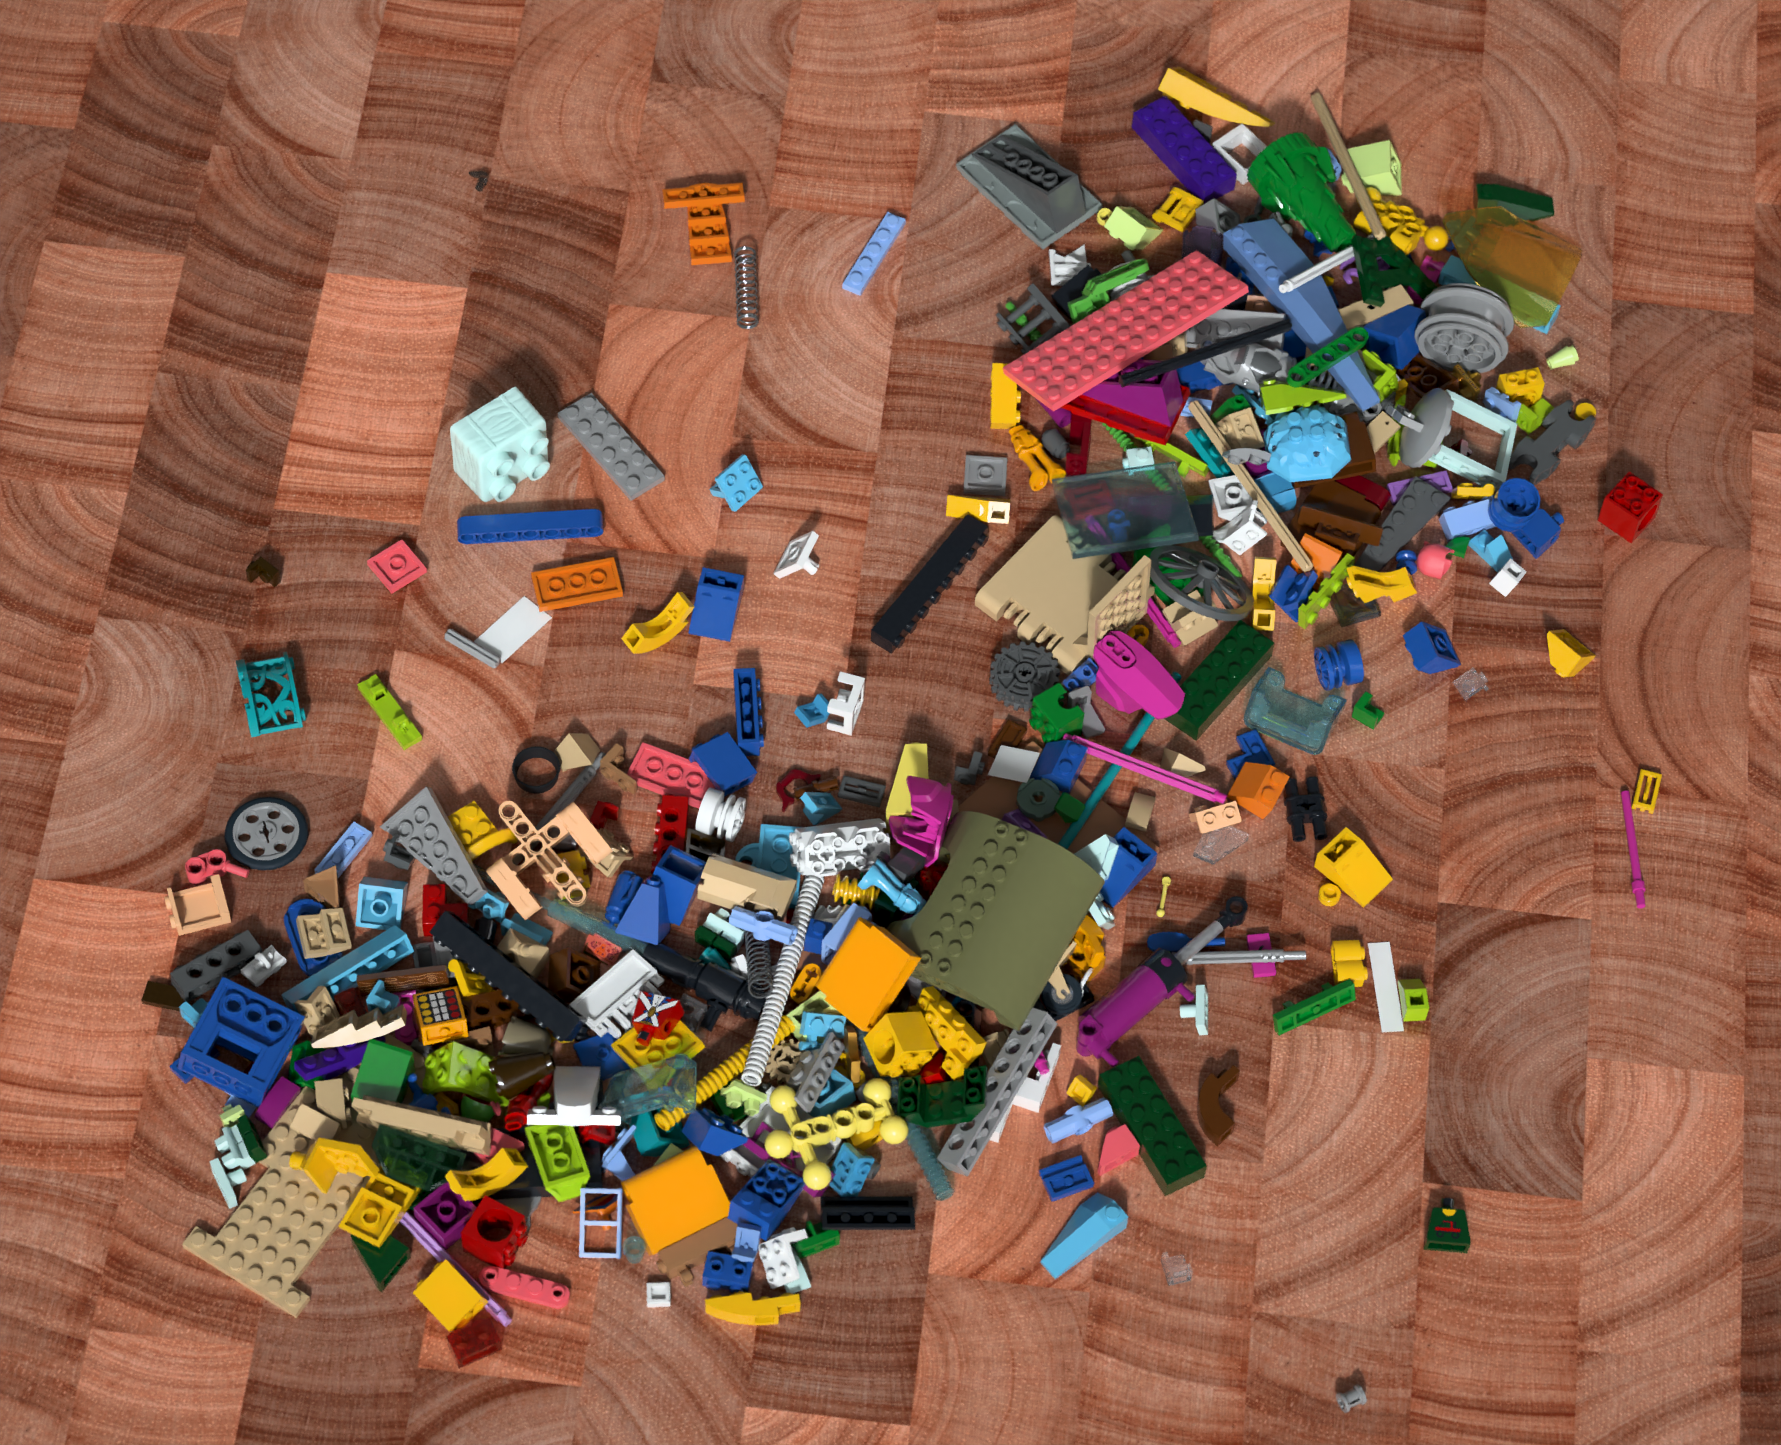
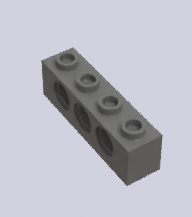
M249 930L237 933L227 942L214 946L211 951L196 956L184 966L176 967L170 973L171 983L183 1000L190 1002L218 986L222 977L231 979L240 974L241 969L255 959V955L258 952L262 953V948ZM196 974H199V975H200L199 977H192L193 975H196Z

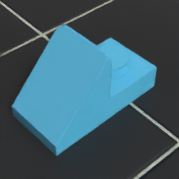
M1483 530L1469 540L1468 545L1496 572L1510 558L1513 560L1502 535L1494 539L1486 530Z
M805 792L800 797L805 804L803 812L813 825H818L842 810L831 793Z

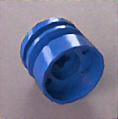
M1513 478L1507 480L1500 486L1489 502L1488 514L1490 520L1502 531L1515 532L1521 530L1528 524L1540 507L1539 492L1532 483L1525 479Z
M1348 639L1337 642L1335 648L1331 644L1326 645L1325 648L1323 646L1315 648V669L1324 690L1329 691L1334 687L1340 688L1342 682L1349 686L1363 681V662L1354 640Z

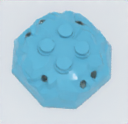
M1319 405L1294 408L1292 411L1278 413L1275 416L1274 422L1270 423L1263 433L1265 452L1271 453L1270 460L1267 462V469L1288 482L1333 478L1351 460L1347 424L1341 417L1328 412Z

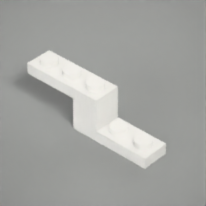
M1052 1043L1051 1049H1046L1044 1056L1047 1060L1049 1072L1041 1075L1038 1070L1035 1080L1026 1077L991 1136V1141L999 1142L1012 1105L1039 1113L1060 1056L1061 1045Z

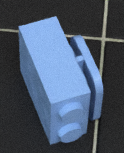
M853 903L822 940L821 962L828 966L859 917L869 922L872 921V914L866 907Z

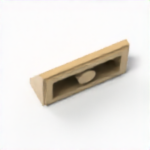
M304 1104L300 1105L290 1125L291 1129L313 1141H316L318 1138L336 1140L342 1131L340 1123Z

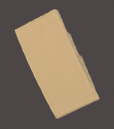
M403 1004L385 1014H382L379 1007L358 1017L353 1010L314 1030L311 1045L313 1048L338 1047L383 1036L406 1025L407 1011Z

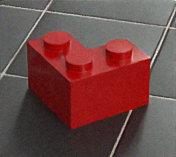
M423 884L422 926L424 936H433L429 932L444 911L454 912L469 924L467 903L447 904L445 884Z

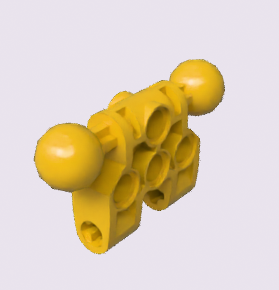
M1365 188L1386 232V236L1406 255L1417 247L1420 236L1423 237L1425 246L1430 250L1439 251L1446 247L1449 236L1443 227L1432 226L1429 228L1424 225L1425 220L1417 218V215L1414 214L1413 209L1410 207L1395 205L1391 200L1386 203L1382 200L1381 194L1376 188ZM1361 211L1355 218L1353 226L1370 236L1372 234L1371 228L1363 211Z

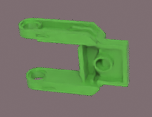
M1146 259L1134 260L1088 280L1082 292L1083 296L1067 303L1073 325L1110 303L1106 291L1136 279L1138 275L1150 270L1148 261Z

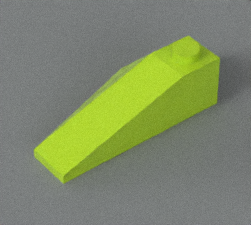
M1275 378L1265 379L1263 383L1258 384L1262 409L1266 415L1292 411L1295 405L1298 407H1309L1314 404L1313 401L1327 403L1346 398V393L1342 390L1310 385L1294 388L1285 381H1276Z

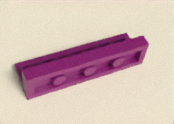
M761 1122L754 1135L748 1137L747 1143L743 1144V1146L765 1162L771 1159L803 1178V1171L797 1168L795 1158L801 1157L799 1152H797L799 1155H795L792 1149L790 1157L779 1159L771 1157L766 1152L764 1143L758 1139L764 1129L769 1133L775 1129L766 1122ZM831 1171V1174H832L831 1181L833 1180V1178H834L835 1175H836L833 1171ZM805 1185L803 1190L813 1197H821L827 1187L822 1190H813Z

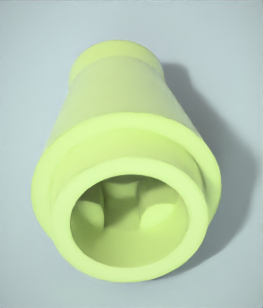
M1566 345L1547 358L1546 361L1552 370L1558 367L1573 365L1579 360L1574 346L1568 347Z

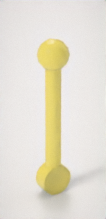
M1169 877L1162 879V896L1160 907L1156 912L1158 917L1165 915L1163 909L1167 887L1171 883Z

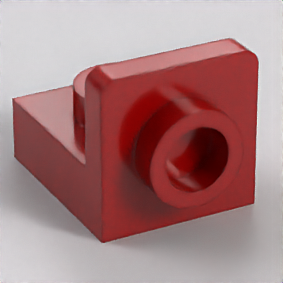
M598 801L590 818V823L594 828L600 829L605 827L607 818L617 821L619 807L611 802Z
M585 1125L578 1127L579 1142L583 1144L589 1139L607 1145L615 1142V1125Z

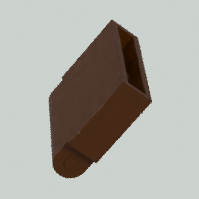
M1357 411L1337 415L1347 424L1351 460L1333 478L1293 482L1294 488L1376 472V457L1365 422H1360ZM1337 433L1338 437L1342 438V435ZM1318 451L1313 452L1314 457H1318L1320 454Z
M1335 481L1315 484L1302 505H1309L1371 524H1376L1381 516L1380 509L1366 501L1365 496ZM1301 507L1287 526L1299 544L1305 533L1314 537L1316 532L1315 528L1298 524ZM1281 541L1280 546L1286 548L1283 542ZM1358 541L1354 551L1344 550L1332 544L1328 545L1343 552L1342 560L1347 553L1354 557L1363 542Z

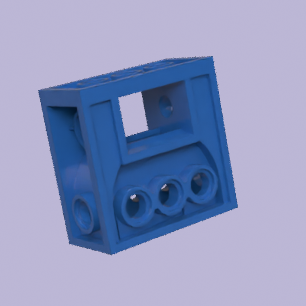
M222 977L181 1052L177 1069L259 1108L300 1035L305 1016ZM216 1045L253 1062L254 1064L248 1075L210 1057Z

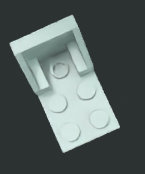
M1105 834L1074 855L1091 866L1105 881L1109 878L1119 844L1115 838ZM1099 892L1089 911L1099 927L1109 930L1116 926L1113 922L1115 916L1109 907L1106 908L1103 905L1102 900L1104 898Z

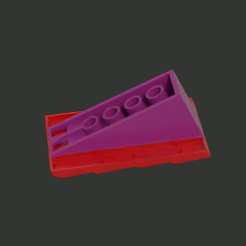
M1137 360L1060 408L1069 410L1072 414L1106 423L1109 427L1132 433L1135 437L1166 446L1191 393L1188 387L1179 384L1177 369L1122 388L1118 382L1119 375L1161 362L1157 360Z

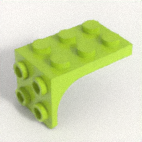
M453 1041L426 1057L425 1077L422 1082L423 1093L432 1095L441 1091H456L491 1103V1101L499 1102L502 1108L509 1104V1100L499 1096L495 1087V1084L498 1083L496 1074L492 1075L489 1068V1062L493 1061V1056Z

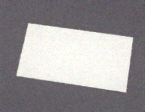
M524 596L474 642L500 657V663H503L552 617L544 611L539 612L538 606Z

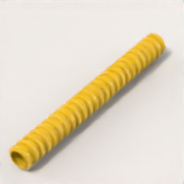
M786 1015L781 1017L772 1048L795 1031L793 1022ZM751 1039L749 1043L744 1044L743 1047L724 1060L723 1064H719L718 1068H714L707 1076L702 1077V1080H698L697 1084H693L691 1088H688L686 1092L678 1096L676 1101L673 1100L670 1104L666 1105L665 1109H661L660 1113H656L654 1117L657 1125L661 1129L668 1131L670 1126H675L676 1123L681 1121V1118H685L686 1114H690L693 1107L700 1106L702 1102H705L707 1098L712 1096V1093L715 1094L718 1090L722 1089L723 1085H727L728 1081H732L733 1077H737L739 1073H742L754 1039Z

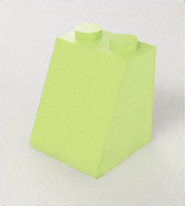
M1390 140L1347 149L1365 188H1376L1381 195H1402L1401 162ZM1344 172L1341 175L1342 183L1344 186H1347L1350 193H1354Z

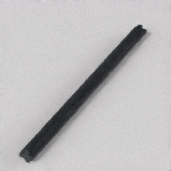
M1285 319L1119 375L1118 382L1123 388L1153 376L1155 377L1227 351L1229 352L1291 331L1293 326L1289 319Z

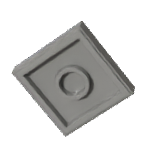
M966 455L963 493L1005 496L1007 458Z

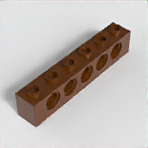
M502 990L460 998L468 1031L489 1026L492 1028L500 1027L511 1022L512 1016L523 1020L534 1018L531 1013L527 1015L518 1008L519 1004L516 1001H509L501 995ZM500 1007H507L508 1010H502ZM413 1008L412 1021L418 1042H422L416 1008ZM483 1011V1012H486L487 1014L481 1015V1014H479L478 1012Z

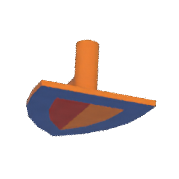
M603 1194L586 1202L585 1213L597 1212L599 1220H609L608 1215L617 1210L618 1194ZM580 1206L573 1210L572 1213H580ZM602 1226L603 1231L612 1228V1226Z

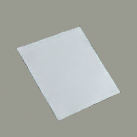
M1001 745L988 775L1027 783L1040 753Z

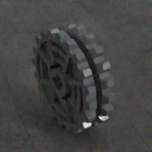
M1020 642V645L1017 646L1015 643H1012L1008 649L1003 647L1001 654L994 656L995 662H992L990 667L989 684L993 685L991 687L992 693H997L996 699L998 701L1003 700L1006 707L1013 706V710L1018 711L1019 708H1023L1024 712L1029 711V708H1032L1035 696L1059 683L1060 669L1056 668L1058 666L1057 660H1052L1053 654L1051 652L1046 653L1043 646L1037 648L1035 643L1032 642L1030 645Z

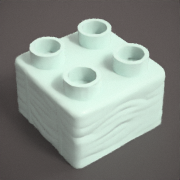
M513 387L491 402L459 420L450 428L454 472L483 502H488L492 499L502 502L514 493L517 483L527 477L532 481L538 480L549 470L550 463L548 462L547 448L549 440L547 439L546 421L517 387Z

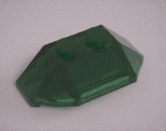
M382 1124L379 1125L372 1143V1148L386 1177L429 1192L448 1182L445 1175L450 1170L461 1171L467 1154Z

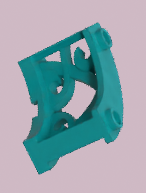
M283 652L281 657L245 663L244 659L236 660L242 695L244 699L248 698V703L244 705L251 737L302 728V721H306L304 708H299L292 670L295 669L293 657H288V653ZM286 673H287L288 680L283 677ZM266 678L279 683L283 687L273 704L262 694H252V692L259 690L264 685ZM290 691H291V695H292V700H293V702L290 701V700H287V698H288V696H289V694H290ZM263 702L264 704L261 708H258L256 706L257 703ZM291 710L294 715V721L280 724L276 716L278 711L282 718L287 719L285 711ZM271 718L273 719L275 725L258 728Z

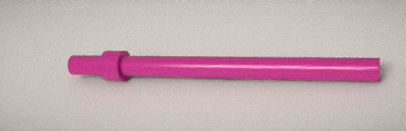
M1622 791L1621 799L1633 882L1631 883L1632 892L1635 894L1637 908H1644L1646 906L1644 898L1646 889L1645 882L1642 881L1630 793L1629 791Z

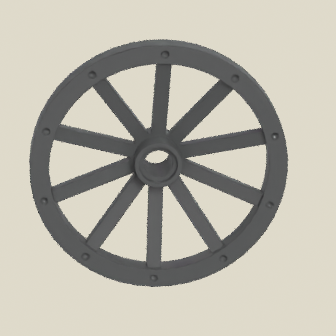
M1175 545L1159 546L1149 556L1151 559V579L1166 595L1180 605L1200 615L1222 621L1242 620L1250 613L1254 605V598L1248 586L1240 577L1234 575L1226 566L1212 557L1193 549ZM1169 557L1179 563L1162 560L1161 558ZM1159 566L1182 571L1163 574ZM1191 578V582L1181 591L1168 581ZM1196 586L1203 589L1204 603L1188 596ZM1211 587L1226 609L1212 606ZM1230 588L1236 590V591L1238 592L1239 596H1238L1234 591H1232ZM1224 592L1242 607L1234 609Z

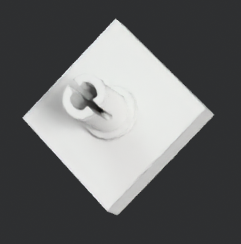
M811 531L791 540L773 574L780 579L803 568L810 575H813L818 570L819 564L813 561L809 555L819 535Z

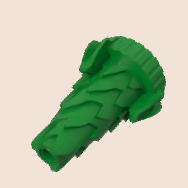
M1295 132L1272 142L1257 155L1248 169L1247 177L1248 182L1262 198L1261 204L1273 213L1279 212L1286 220H1291L1292 218L1295 221L1298 220L1307 231L1314 235L1318 242L1322 241L1331 253L1333 251L1338 253L1352 245L1351 240L1356 231L1342 214L1344 211L1335 200V193L1326 183H1333L1337 179L1326 147H1318L1307 134Z

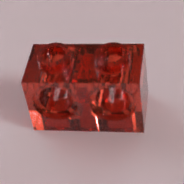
M490 1317L477 1319L470 1326L463 1329L457 1328L446 1336L447 1345L459 1369L502 1350L501 1340ZM483 1333L490 1335L487 1339L479 1338V1335ZM460 1343L468 1344L464 1349L457 1348V1345Z

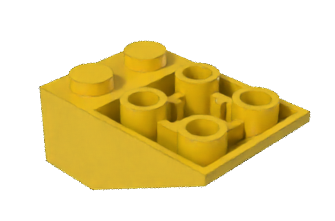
M1347 827L1317 854L1314 865L1317 870L1363 908L1393 880L1363 840Z

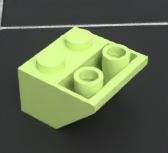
M822 991L817 992L786 1015L795 1026V1031L792 1034L798 1041L806 1042L807 1035L800 1034L803 1011L840 1014L838 1010L825 1000L827 996ZM817 1036V1043H823L825 1037Z

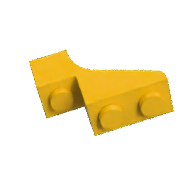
M1357 566L1346 568L1349 575L1346 577L1350 589H1353L1356 598L1360 597L1364 604L1384 595L1386 597L1390 596L1393 602H1397L1417 593L1412 576L1406 567L1392 572H1377Z

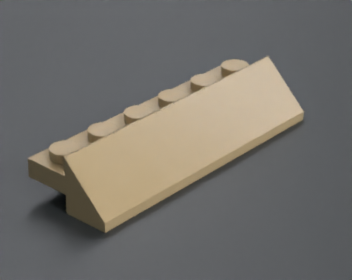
M366 1095L362 1099H353L351 1106L359 1112L356 1122L363 1128L487 1156L490 1155L491 1123Z

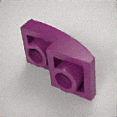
M281 1076L259 1106L254 1118L273 1128L286 1112L287 1107L300 1093V1087Z

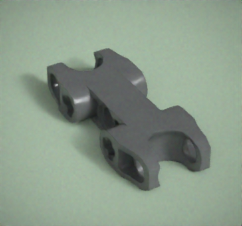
M1570 399L1565 401L1546 416L1542 426L1547 430L1539 438L1533 440L1527 435L1517 444L1516 449L1511 454L1508 469L1513 470L1521 464L1531 466L1534 470L1530 475L1529 482L1534 486L1542 480L1547 479L1557 469L1561 459L1556 455L1567 444L1577 449L1585 442L1597 418L1591 415L1582 421L1573 420L1569 415L1573 410L1574 402Z

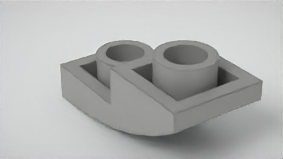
M1236 448L1223 452L1222 456L1234 465L1247 462L1248 459L1252 464L1261 465L1269 462L1271 453L1252 448Z

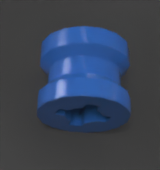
M1410 550L1398 552L1396 554V561L1398 563L1396 570L1406 567L1411 575L1416 573L1417 564L1415 562L1417 554Z

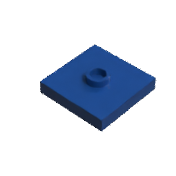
M608 1032L602 1037L597 1035L573 1044L581 1066L600 1067V1079L602 1081L632 1070L613 1051L611 1044L618 1039Z

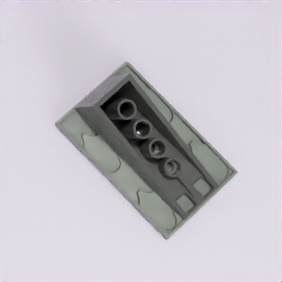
M1016 124L956 163L957 170L961 172V175L998 207L1009 220L1017 225L1041 249H1045L1049 244H1052L1064 236L1065 233H1068L1102 209V204L1079 183L1077 174L1060 166Z

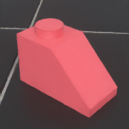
M1126 1124L1120 1127L1115 1126L1107 1132L1097 1172L1099 1176L1138 1155L1140 1144Z

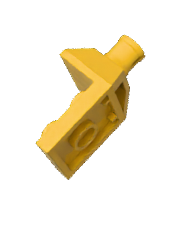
M318 1138L310 1146L306 1154L294 1151L289 1159V1165L292 1169L303 1170L309 1179L325 1194H327L338 1171L347 1174V1172L355 1173L360 1177H376L380 1170L360 1145Z

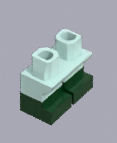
M720 908L715 914L710 912L705 923L696 929L695 942L704 948L709 946L713 949L716 948L725 960L731 962V959L734 958L744 943L746 930L728 923L730 914L728 911Z
M246 1114L239 1117V1123L233 1127L222 1128L224 1135L214 1141L222 1154L231 1150V1152L221 1157L223 1164L228 1170L239 1165L246 1169L268 1157L255 1124Z

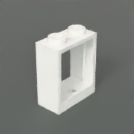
M1241 124L1215 141L1212 147L1237 174L1236 179L1244 185L1248 182L1247 173L1249 172V167L1244 169L1228 152L1242 143L1257 157L1267 146L1247 127Z

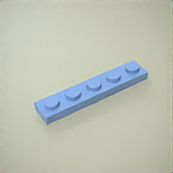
M887 212L842 283L843 289L861 296L905 226L906 219Z

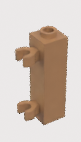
M726 1217L659 1251L658 1261L656 1262L661 1274L665 1273L669 1280L679 1275L684 1287L693 1284V1276L689 1270L706 1262L708 1251L716 1253L728 1251L729 1255H732L738 1225Z

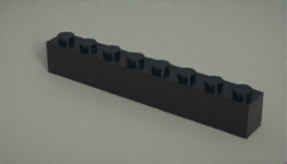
M967 514L871 629V642L891 654L896 648L899 649L903 645L908 633L912 634L914 632L917 622L927 616L931 605L937 604L941 598V593L951 587L955 576H959L963 572L965 564L974 559L980 546L983 547L989 539L988 526Z
M444 911L429 932L435 937L433 940L442 947L447 946L452 950L450 952L452 956L460 961L462 959L468 963L467 967L476 974L481 973L485 977L484 981L487 984L501 989L503 997L509 1001H516L519 1004L518 1008L527 1015L531 1013L536 1017L535 1022L538 1025L552 1030V1036L561 1042L573 1041L588 1019L454 912Z

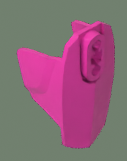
M1110 631L1095 645L1093 658L1099 666L1096 674V694L1118 711L1128 714L1144 709L1157 720L1172 716L1180 710L1185 693L1162 664L1139 642L1121 631ZM1107 643H1111L1113 647L1108 646ZM1125 657L1129 661H1124L1122 658Z
M907 776L906 781L911 796V815L923 820L890 816L889 825L896 842L925 857L924 866L929 867L939 857L947 823L952 812L954 795H951V784L948 782L943 786L937 781Z

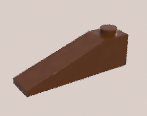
M1417 354L1402 370L1397 369L1413 393L1421 398L1435 388L1448 389L1460 395L1458 378L1420 354Z

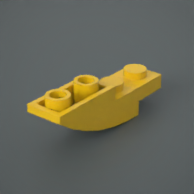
M740 1291L724 1297L714 1295L709 1299H705V1312L716 1318L738 1324H779V1315L800 1312L799 1294L785 1293L780 1295V1297L770 1298L765 1296L753 1301L751 1292L745 1293Z

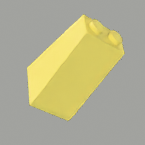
M913 742L904 746L886 808L885 824L887 828H885V833L892 834L889 825L890 816L923 820L911 815V796L906 779L907 776L929 779L927 744Z

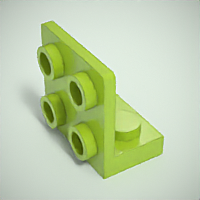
M1364 349L1362 355L1365 367L1377 376L1373 386L1380 398L1381 404L1392 392H1396L1399 389L1396 370L1387 363L1385 365L1381 362L1380 357L1375 352H1368Z

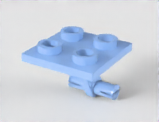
M634 1125L629 1130L626 1128L622 1130L617 1137L618 1140L615 1142L616 1146L613 1147L611 1145L603 1154L601 1163H603L601 1172L604 1173L606 1170H609L621 1181L635 1175L621 1152L633 1137L636 1130Z

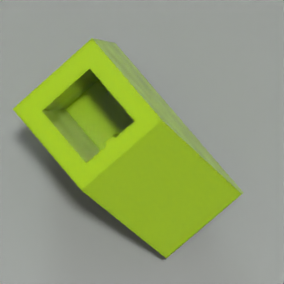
M1421 979L1398 980L1403 1022L1425 1021L1429 1011L1427 990Z

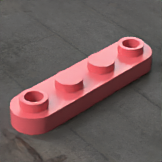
M487 1266L479 1274L481 1287L490 1292L556 1309L565 1307L570 1300L569 1289L561 1283L495 1266ZM489 1274H493L495 1276L493 1279L487 1278ZM561 1292L562 1295L557 1297L554 1296V1293Z

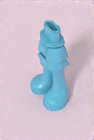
M877 859L857 885L862 890L868 889L872 885L880 888L894 902L893 905L908 914L916 915L927 903L919 892L912 888L910 883L905 885L900 882L880 859Z

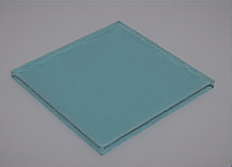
M1175 462L1052 479V487L1072 559L1199 541L1196 525Z

